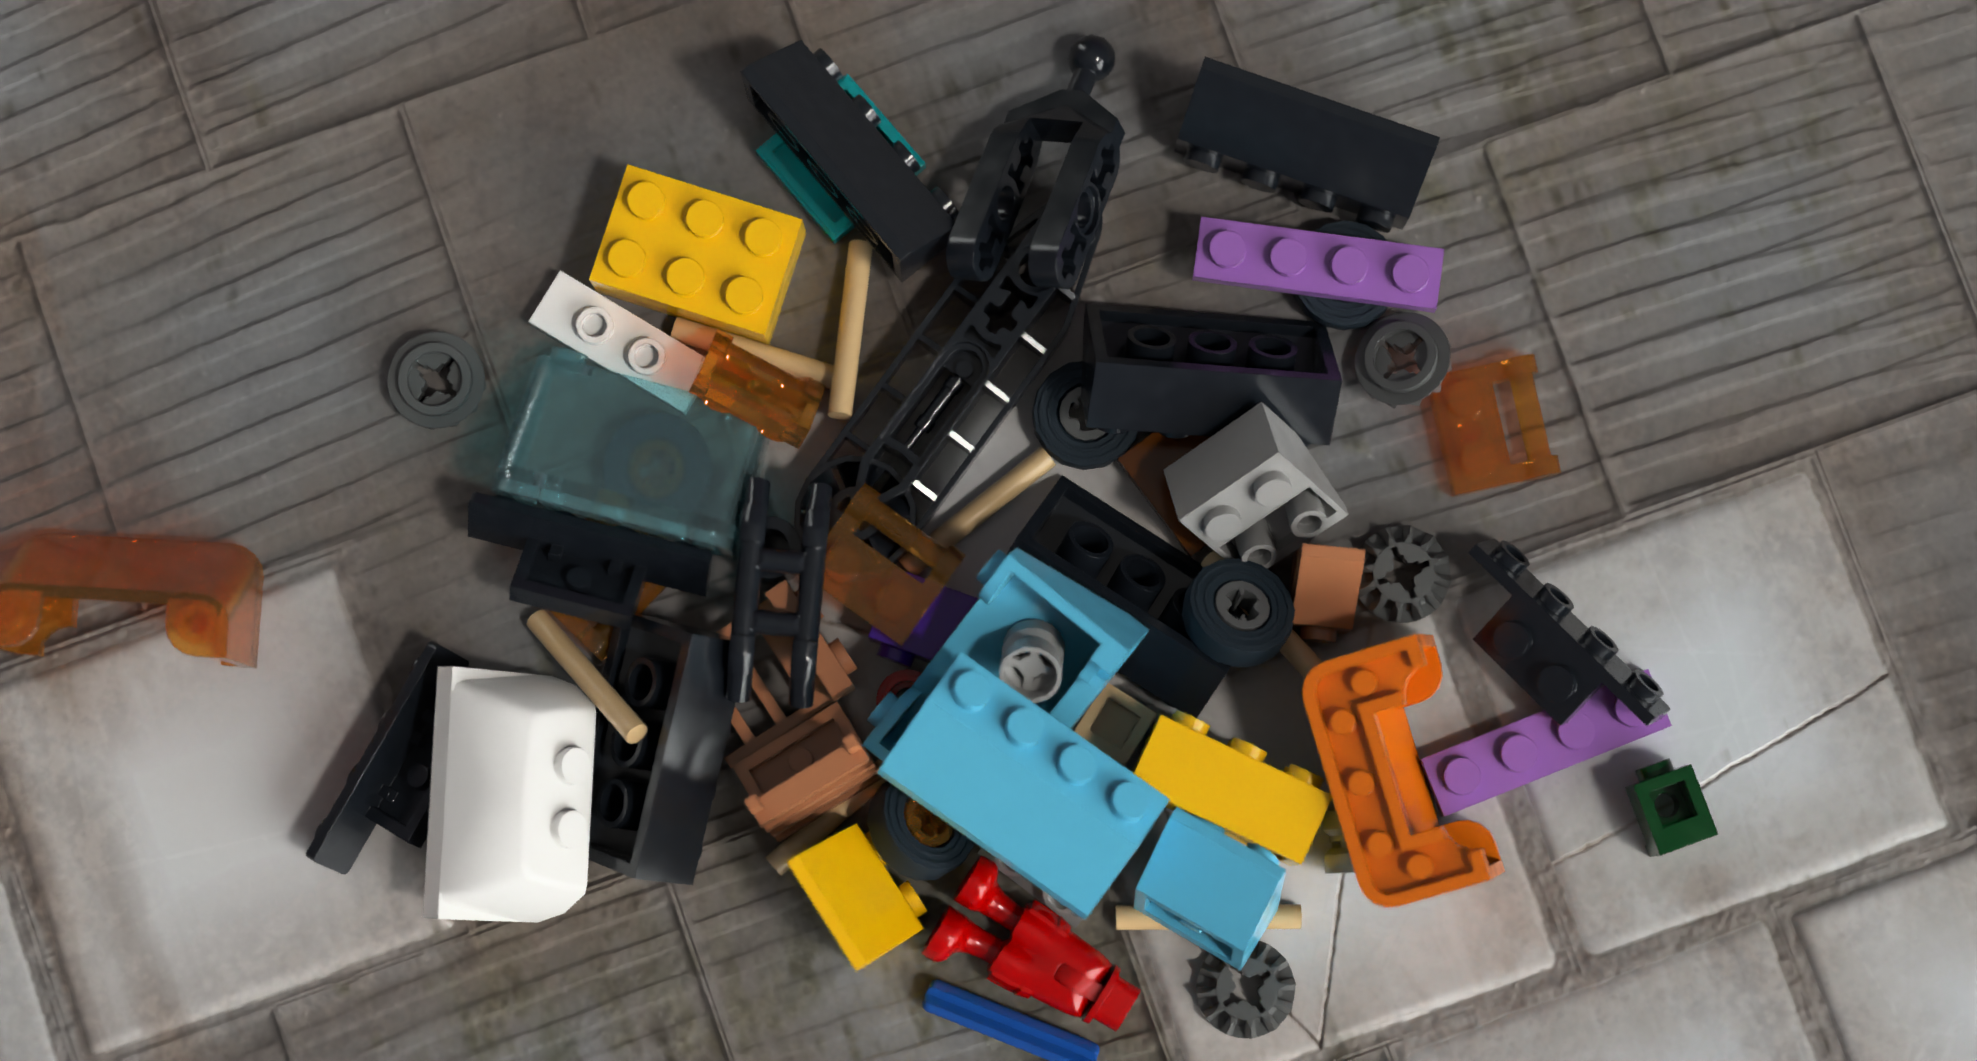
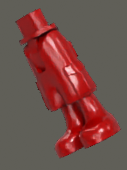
M980 855L956 890L953 901L970 911L979 912L993 919L1010 931V938L1004 941L978 926L961 911L948 905L931 932L921 954L933 962L945 961L954 953L970 954L989 963L986 970L988 972L987 979L1012 992L1013 995L1027 999L1029 997L1035 998L1065 1014L1081 1018V1021L1087 1024L1092 1019H1095L1116 1032L1134 1005L1141 989L1119 976L1121 967L1116 964L1112 965L1108 958L1075 934L1071 930L1072 926L1062 916L1057 915L1035 899L1031 903H1026L1024 907L1013 901L1005 894L997 882L999 871L995 862Z

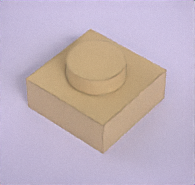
M1108 683L1087 709L1074 732L1125 767L1158 713Z

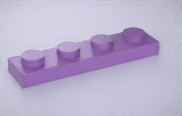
M1201 217L1192 280L1435 313L1438 303L1444 249Z
M1649 669L1643 671L1652 678ZM1603 686L1568 723L1562 726L1543 710L1420 759L1438 811L1441 817H1445L1672 725L1666 714L1662 719L1646 726L1606 686Z

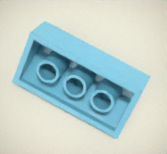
M962 652L930 694L877 771L878 775L1084 920L1089 916L1133 855L1170 800Z

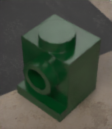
M1670 758L1635 770L1639 782L1626 786L1625 789L1647 844L1645 848L1649 857L1661 856L1718 835L1692 764L1674 769ZM1660 794L1670 796L1674 802V811L1669 817L1660 816L1655 809L1654 803Z

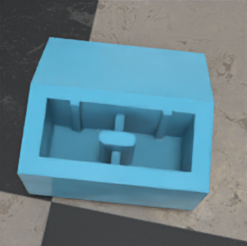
M1176 807L1136 886L1134 909L1241 971L1278 910L1286 869L1279 866L1280 863L1277 857L1264 847L1255 843H1247L1244 846L1225 835L1223 828L1194 814L1190 815Z

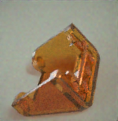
M56 533L37 534L27 539L0 573V652L11 655L44 657V644L52 634L64 628H77L79 599L167 604L165 622L167 636L172 645L183 654L199 658H217L221 660V665L225 667L257 669L264 581L263 567L254 553L243 546L232 543Z

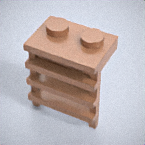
M784 580L765 592L768 599L760 603L758 609L796 612L798 590L793 592L787 581ZM732 622L716 633L730 637ZM819 632L813 706L805 709L801 708L788 717L785 716L755 667L753 668L752 688L776 725L755 737L735 706L731 724L745 745L724 758L731 769L739 761L821 712L843 696H847L856 690L847 675L858 668L838 638L827 644ZM763 635L790 677L794 637Z
M838 702L833 703L732 766L750 796L744 800L749 811L755 816L759 825L764 827L767 832H770L771 836L775 837L778 842H781L883 779V777L877 774L878 766L867 748L862 745V740Z

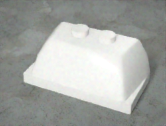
M455 666L437 668L423 918L538 923L564 914L585 894L588 875L596 707L578 686L547 675Z

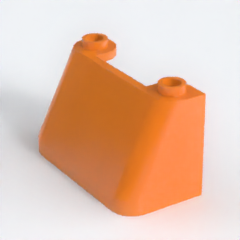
M1413 634L1324 661L1311 669L1305 677L1302 687L1303 702L1358 885L1366 898L1372 903L1385 908L1399 907L1490 881L1505 872L1497 843L1491 831L1483 824L1472 820H1459L1440 826L1404 710V707L1415 705L1431 698L1440 688L1443 670L1434 637L1429 634Z

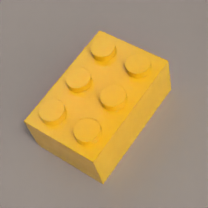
M627 164L589 281L598 293L770 345L806 235L803 219Z
M1176 710L1171 719L1160 715L1149 733L1132 773L1170 799L1165 806L1166 808L1174 811L1178 807L1190 815L1194 814L1223 828L1225 835L1242 844L1255 843L1273 853L1279 861L1289 866L1302 865L1332 800L1331 794L1320 789L1324 779L1293 764H1290L1289 767L1285 766L1283 772L1263 763L1267 755L1266 751L1239 738L1233 737L1232 740L1228 741L1227 745L1206 736L1210 725L1181 711Z

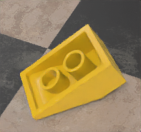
M857 823L787 861L855 971L863 969L925 929L918 917L928 912L920 897L909 880L897 886L885 867L887 863L882 859L872 843L870 831L864 834Z

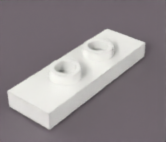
M561 270L528 321L531 326L685 418L717 367L713 361Z

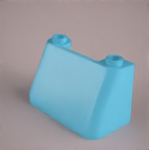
M1016 548L1006 555L999 549L976 577L984 585L978 595V601L915 683L900 698L889 692L867 719L875 728L862 745L884 762L961 652L999 678L1003 640L1010 628L1016 623L1028 619L1043 620L1052 624L1061 633L1065 642L1061 684L1057 692L1048 700L1034 704L1072 730L1143 640L1149 629L1129 613L1023 550Z

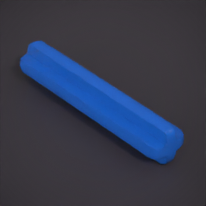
M938 979L932 980L922 1001V1008L929 1013L1049 1061H1096L1100 1052V1047L1095 1042Z

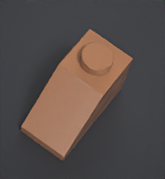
M1303 543L1292 555L1289 592L1295 609L1292 629L1300 630L1299 636L1303 641L1336 643L1337 633L1347 634L1353 629L1365 560V549Z

